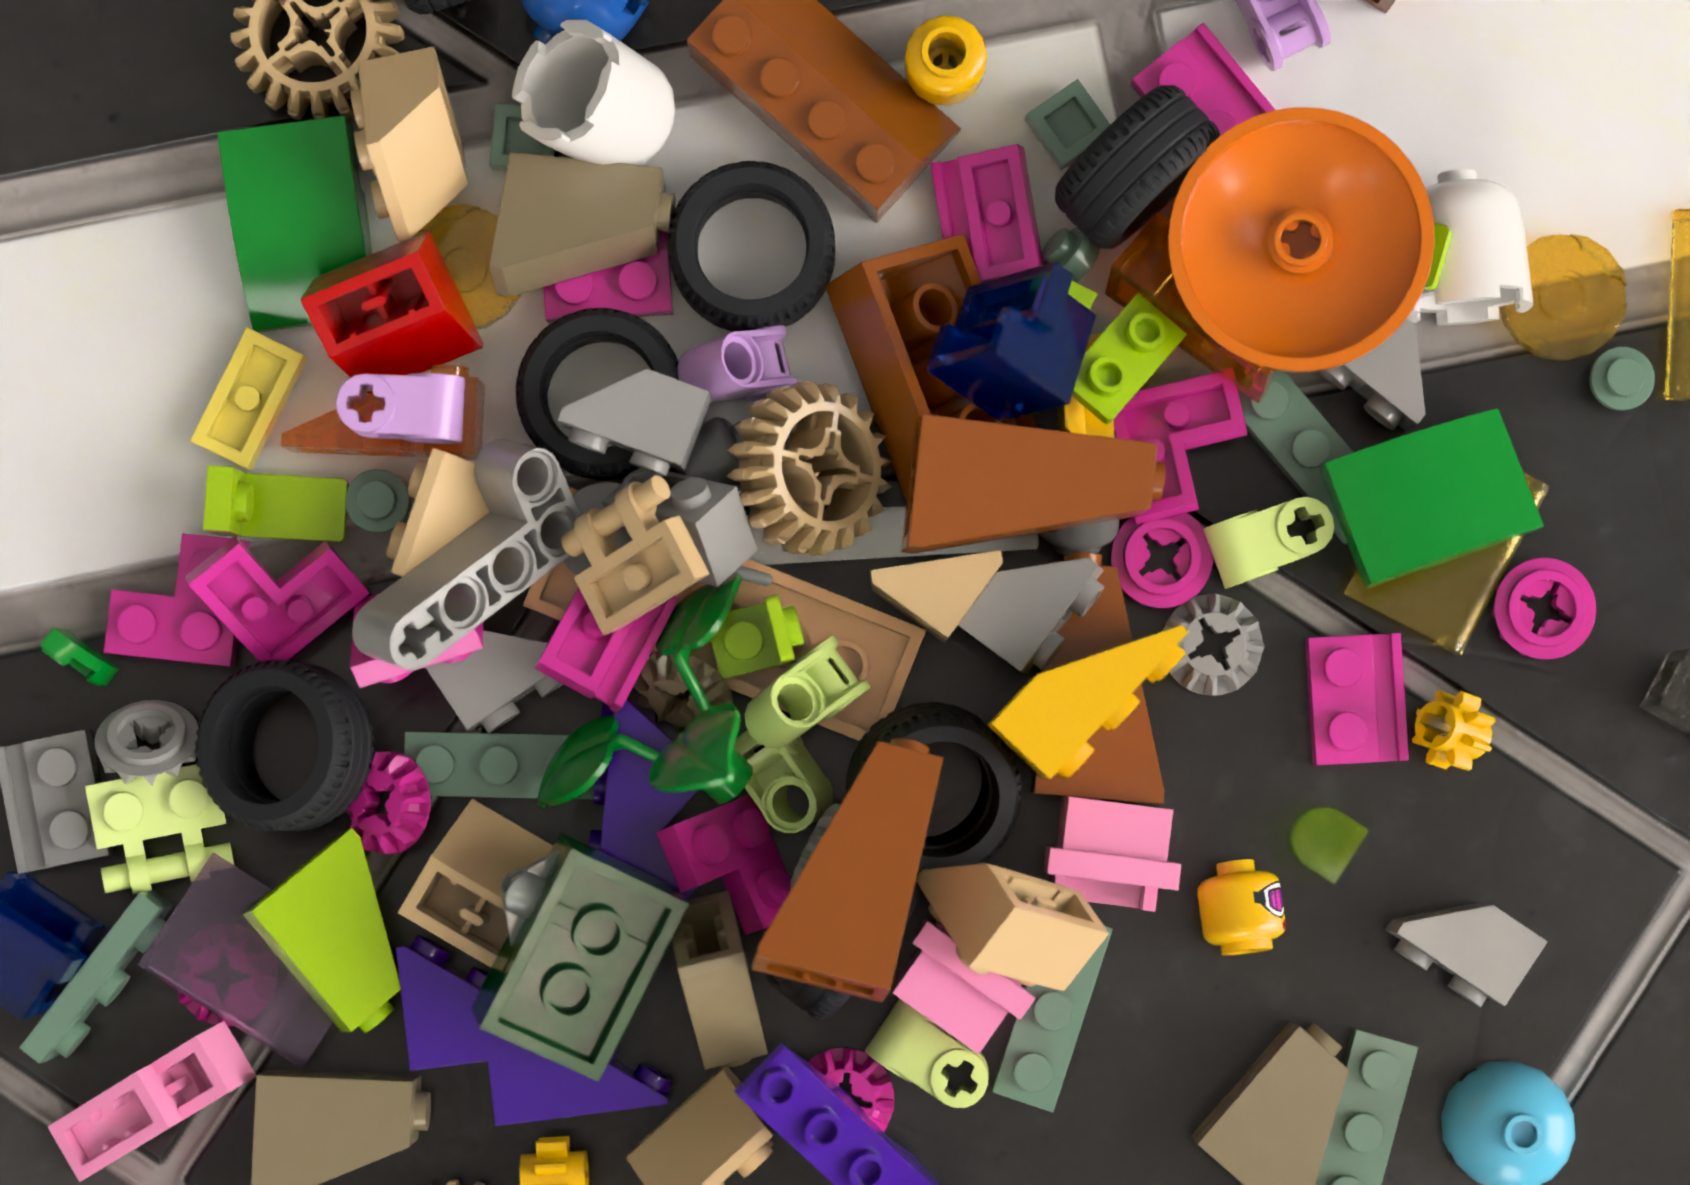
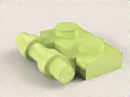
M197 764L181 766L178 777L167 773L158 774L153 785L144 777H137L127 784L124 783L122 778L85 785L97 849L123 844L126 863L101 868L105 893L131 888L132 894H137L139 892L152 891L151 884L189 876L192 883L210 879L209 872L235 867L230 842L204 847L201 829L226 824L224 812L219 809V806L208 795V788L203 786V779L199 776L200 768L197 767ZM177 833L182 834L185 851L146 859L143 840Z

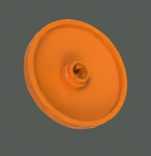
M1295 107L1269 111L1247 119L1223 133L1206 148V151L1192 165L1179 188L1170 218L1168 241L1170 264L1177 289L1188 311L1209 337L1231 354L1264 368L1286 372H1315L1335 368L1363 357L1379 347L1405 322L1417 304L1429 277L1434 253L1435 234L1432 208L1425 186L1411 161L1392 140L1372 125L1342 112L1324 108Z

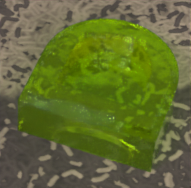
M1324 807L1313 808L1301 814L1294 822L1290 832V846L1294 856L1301 864L1330 883L1335 884L1369 830L1338 810Z

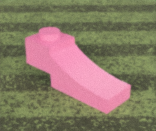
M224 1020L196 1035L153 1063L136 1071L47 1127L78 1181L81 1182L255 1078L256 1073Z

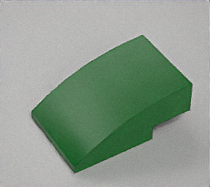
M345 116L217 132L233 240L252 329L256 332H266L312 326L300 299L313 279L372 254L365 193L360 186L353 126Z
M1498 408L1445 422L1325 462L1319 470L1365 590L1418 570L1424 571L1544 527Z

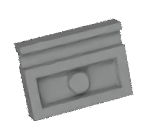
M80 730L0 747V783L18 874L115 854L114 846L97 849L85 785L99 783L101 778L91 730Z

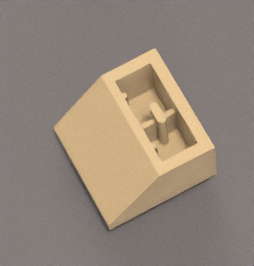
M434 46L358 62L361 89L350 92L359 129L365 128V130L354 132L359 161L364 171L372 169L374 176L377 177V180L371 181V192L379 219L390 217L398 242L412 239L468 185L463 142Z
M432 448L428 462L421 459L417 462L407 493L409 497L415 498L408 522H397L387 548L386 557L394 560L391 573L403 577L490 513L476 482L474 474L475 463Z
M471 799L430 856L398 913L480 962L492 967L508 936L505 909L500 890L502 879L508 872L525 868L549 855L554 845L479 801Z
M988 863L925 869L916 877L917 884L930 903L928 908L931 915L946 928L956 944L958 958L968 968L979 974L992 972L1014 978L1025 986L1033 987L1037 984L1065 991L1109 934L1080 890Z
M722 1066L630 1150L626 1159L644 1185H725L724 1181L736 1170L745 1178L773 1152L771 1147L775 1142L771 1138L774 1135V1129L736 1095L734 1090L742 1082L729 1067Z

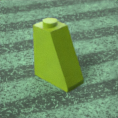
M353 828L341 832L243 915L341 1032H352L359 1026L364 1033H367L395 1009L388 1000L398 993L401 987L361 838Z

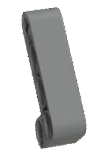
M507 439L490 441L480 450L475 461L474 474L490 513L360 609L353 622L352 636L355 646L361 653L406 670H417L430 663L570 556L561 544V537L574 528V522L581 514L561 467L551 452L543 448Z

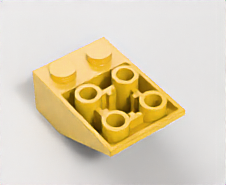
M1181 625L1032 677L987 726L1042 779H1051L1056 773L1062 778L1066 777L1068 779L1094 752L1095 749L1086 741L1101 725L1107 731L1110 729L1114 730L1140 703V700L1132 692L1144 679L1147 678L1152 684L1156 680L1160 681L1183 658L1186 652L1178 643L1189 632Z

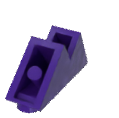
M628 698L618 713L610 710V706L607 704H602L601 717L612 715L619 721L616 734H624L659 752H662L674 741ZM626 749L614 751L608 767L594 783L593 804L604 805L602 831L591 830L588 845L676 886L679 890L656 832L667 828L701 789L681 792L658 791L649 782V774L653 762ZM699 886L681 894L688 900Z
M417 934L413 943L396 947L410 1071L488 1061L495 1126L668 1105L672 1096L669 1089L673 1084L672 1079L644 1063H640L635 1071L613 1058L618 1050L617 1048L598 1082L480 1029L471 1007L488 972L473 966L469 974L446 962L451 954L446 948Z
M782 1043L734 1090L740 1099L834 1185H940L917 1158L888 1137L844 1089Z

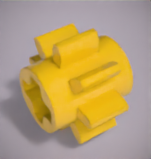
M1438 690L1435 691V701L1427 703L1422 709H1417L1415 721L1416 735L1412 738V742L1430 748L1426 755V763L1443 769H1447L1452 765L1469 771L1472 769V760L1479 758L1485 752L1491 751V726L1496 721L1494 717L1477 712L1481 706V698L1460 691L1455 696Z
M569 1136L539 1138V1141H536V1153L521 1154L520 1185H589L587 1151H570Z

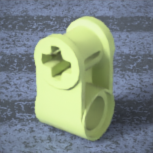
M1301 497L1259 512L1254 510L1206 527L1203 530L1224 588L1227 589L1279 570L1278 567L1320 551L1332 539L1335 526L1333 515L1325 504L1318 499ZM1294 512L1297 513L1300 520L1311 519L1314 523L1315 530L1306 535L1307 545L1301 536L1290 537L1287 532V526L1295 521Z
M834 636L822 642L791 665L787 672L756 695L747 705L745 724L750 735L759 744L768 748H782L789 745L823 719L827 721L872 688L867 680L859 681L836 650L839 642ZM778 702L787 708L791 719L781 712Z
M748 729L736 738L734 749L753 766L751 779L745 786V789L764 815L766 821L774 829L783 833H797L818 822L826 808L833 804V788L829 779L824 775L803 745L801 737H798L782 748L764 747L755 753V749L761 744L750 735ZM789 785L800 787L806 793L809 799L807 815L799 814L789 806L787 801Z
M900 998L865 1049V1052L883 1067L902 1079L916 1084L943 1104L953 1108H966L976 1104L984 1096L988 1086L989 1066L985 1056L981 1052L978 1055ZM964 1060L968 1061L973 1065L971 1078L976 1084L973 1087L962 1084L956 1091L949 1088L947 1083L950 1074L943 1067L947 1063L953 1067H958Z

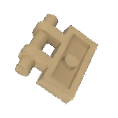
M655 475L644 483L633 481L616 493L614 497L615 502L602 510L599 508L590 509L578 517L574 522V528L561 537V544L570 556L577 557L585 552L591 564V567L575 576L574 579L603 635L620 630L709 575L680 515L665 519L660 523L655 516L657 505L670 497V488L667 482L660 476ZM625 526L632 541L618 549L614 542L616 531Z

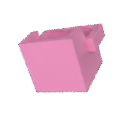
M1061 796L1055 847L1046 846L1043 872L1052 874V883L1080 890L1087 902L1139 908L1155 912L1158 888L1179 889L1181 864L1167 861L1173 810Z
M928 919L924 920L911 939L912 943L918 948L891 985L894 995L978 1055L1008 1012L1021 1020L1036 999L1032 993L1023 988L1022 984L1014 978L992 972L979 974L968 968L958 958L956 954L957 946L946 928L938 921L933 924Z

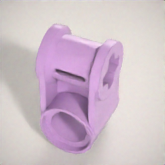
M1236 0L1249 27L1255 48L1270 71L1281 68L1283 66V59L1314 44L1318 48H1323L1331 43L1328 23L1316 0ZM1294 28H1299V29H1297V30H1295V31H1293V32H1291V33H1289V34H1286V35H1284V36H1280V35H1282V34H1284V33H1286V32H1288V31H1290V30H1292V29H1294Z
M784 325L729 333L685 350L680 356L678 363L679 380L709 391L711 402L744 399L747 402L766 399V393H770L774 388L791 387L793 383L799 382L798 378L791 377L783 345V339L788 336L786 326Z
M437 373L355 375L345 381L338 391L336 399L337 413L345 425L362 437L371 439H402L408 442L427 444L462 443L465 378L457 375ZM367 391H373L374 396L384 403L385 407L384 410L373 411L371 422L365 423L364 417L356 410H353L354 403L365 402Z

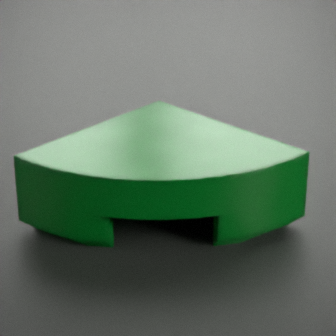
M53 628L40 644L41 650L62 666L70 664L84 675L88 682L97 686H107L119 670L118 667L70 630Z

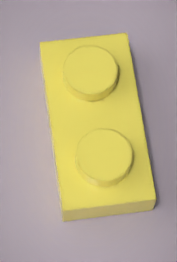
M246 327L190 441L252 471L308 358Z

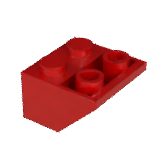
M430 231L314 278L300 299L329 358L350 378L361 374L407 375L423 373L482 349L484 346Z

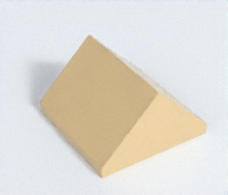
M1001 550L871 570V589L882 599L945 643L1002 565Z

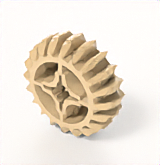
M251 0L254 3L253 8L245 6L236 7L233 13L240 23L248 27L231 33V42L236 47L246 49L235 58V63L240 71L252 72L246 82L248 87L255 94L268 90L265 103L273 110L279 109L288 101V114L295 120H301L310 104L315 119L328 118L329 105L335 104L341 116L350 118L352 116V107L348 101L351 99L350 92L361 89L358 62L399 54L398 51L386 45L404 40V31L401 26L389 23L400 14V10L395 1L343 0L341 3L338 0H333L331 3L321 7L307 5L303 0ZM284 9L290 18V28L284 39L277 44L280 50L271 56V32L276 19ZM365 16V43L360 55L351 64L345 55V44L347 38L357 30L355 23ZM302 17H306L314 28L318 26L322 32L327 34L329 38L326 42L334 51V56H329L321 45L317 46L315 42L309 39L307 34L310 31L301 21ZM315 65L328 67L336 74V77L321 82H303L287 77L295 69L301 73Z
M810 381L793 383L791 387H778L772 389L770 393H766V399L757 400L753 405L748 406L751 418L743 419L741 423L734 426L743 442L735 443L727 451L739 460V468L732 470L726 477L736 482L740 481L742 492L739 495L743 506L749 505L751 509L747 517L749 524L754 529L763 528L762 542H768L771 545L781 544L782 551L790 554L809 553L810 556L825 555L829 551L845 549L849 545L854 544V537L863 536L866 532L872 530L869 518L876 517L879 513L885 511L876 495L884 493L892 487L881 478V469L891 463L892 460L880 456L878 445L887 435L878 432L871 433L869 427L875 413L867 412L866 410L857 411L858 396L848 393L839 394L838 385L828 383L817 385L816 382L811 383ZM796 423H797L796 432L790 433V431L792 430V428H793V427L796 425ZM790 433L789 442L787 444V447L784 449V444Z

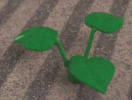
M738 572L730 575L718 587L705 584L687 595L675 606L656 642V650L663 656L673 654V662L693 697L700 714L689 723L683 733L679 734L677 740L669 744L662 752L624 734H616L619 721L612 715L602 716L585 723L566 738L547 765L538 793L537 805L540 808L544 809L545 805H560L583 794L603 774L611 761L613 752L621 749L629 750L653 762L649 774V782L656 790L661 792L702 789L715 803L724 804L736 797L745 788L751 779L753 766L734 749L739 731L740 713L731 703H721L711 707L688 661L690 651L708 643L725 621L742 580V576Z

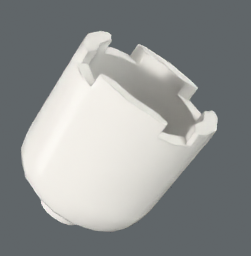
M566 20L562 22L560 26L564 28V31L556 34L546 45L536 40L530 46L518 67L512 89V98L521 103L523 121H520L519 126L523 132L573 159L602 165L613 163L644 165L661 151L671 134L675 118L673 89L665 74L657 66L588 20Z
M1456 169L1438 174V183L1429 185L1425 189L1431 204L1434 223L1448 226L1452 231V237L1438 286L1434 290H1423L1417 304L1407 318L1413 323H1417L1421 320L1420 312L1436 313L1437 325L1446 326L1499 320V307L1514 303L1517 312L1524 313L1533 306V293L1523 215L1518 200L1505 186L1493 181L1477 179L1475 170Z

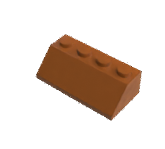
M722 0L687 39L690 57L876 223L961 131V128L938 107L917 96L902 75L817 0Z
M964 234L862 261L826 285L827 294L872 412L875 413L874 418L880 434L887 435L883 441L890 460H892L891 463L906 501L915 423L922 414L1037 428Z

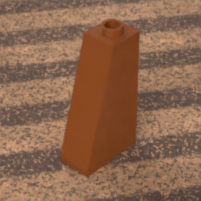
M922 414L915 423L901 552L915 554L1140 516L1151 509L1152 500L1160 501L1164 489L1165 463L1156 461L1158 443Z
M1073 552L1069 556L1064 555V561L1090 558L1104 570L1097 579L1098 582L1104 585V589L1093 606L1082 618L1074 612L1058 632L1066 639L1063 646L1044 670L1040 669V674L1133 642L1117 567L1102 566L1101 554ZM1142 683L1132 692L1140 700V703L1114 730L1110 729L1107 731L1102 725L1086 741L1095 749L1094 752L1068 779L1066 777L1062 778L1058 773L1051 779H1042L1032 770L1030 793L1164 804V786Z
M894 738L890 740V744L878 741L761 940L754 956L751 970L878 1002L884 1001L891 989L944 757L928 754L929 748L926 745L910 739Z

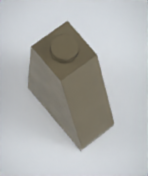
M510 152L489 263L497 295L510 297L657 255L661 231L669 230L676 206L675 193L666 192L662 168L622 163L602 165L573 158Z
M729 890L687 900L689 906L672 937L681 984L704 1069L719 1066L737 1067L749 1062L752 1058L767 1055L766 1043Z
M1289 1021L1190 1137L1243 1185H1315L1349 1071L1345 1065L1335 1058L1342 1047L1314 1022L1304 1030L1299 1025Z
M268 1069L256 1075L251 1185H318L409 1148L418 1140L419 1131H428L430 1123L431 1094L430 1092L421 1091V1075Z

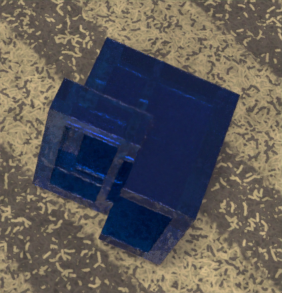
M1056 261L968 287L956 326L954 327L949 323L940 327L926 370L997 421L1068 405L1097 315L1068 294L1073 274Z
M17 871L7 872L0 882V1007L20 1020L46 1013L67 983L73 979L89 958L86 954L105 925L26 873L18 874Z

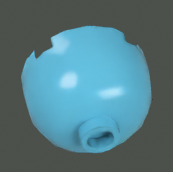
M1514 1060L1489 1061L1476 1067L1477 1070L1469 1073L1462 1081H1458L1451 1088L1441 1114L1443 1141L1456 1164L1477 1183L1483 1185H1541L1551 1180L1568 1162L1576 1139L1574 1113L1562 1089L1543 1071Z

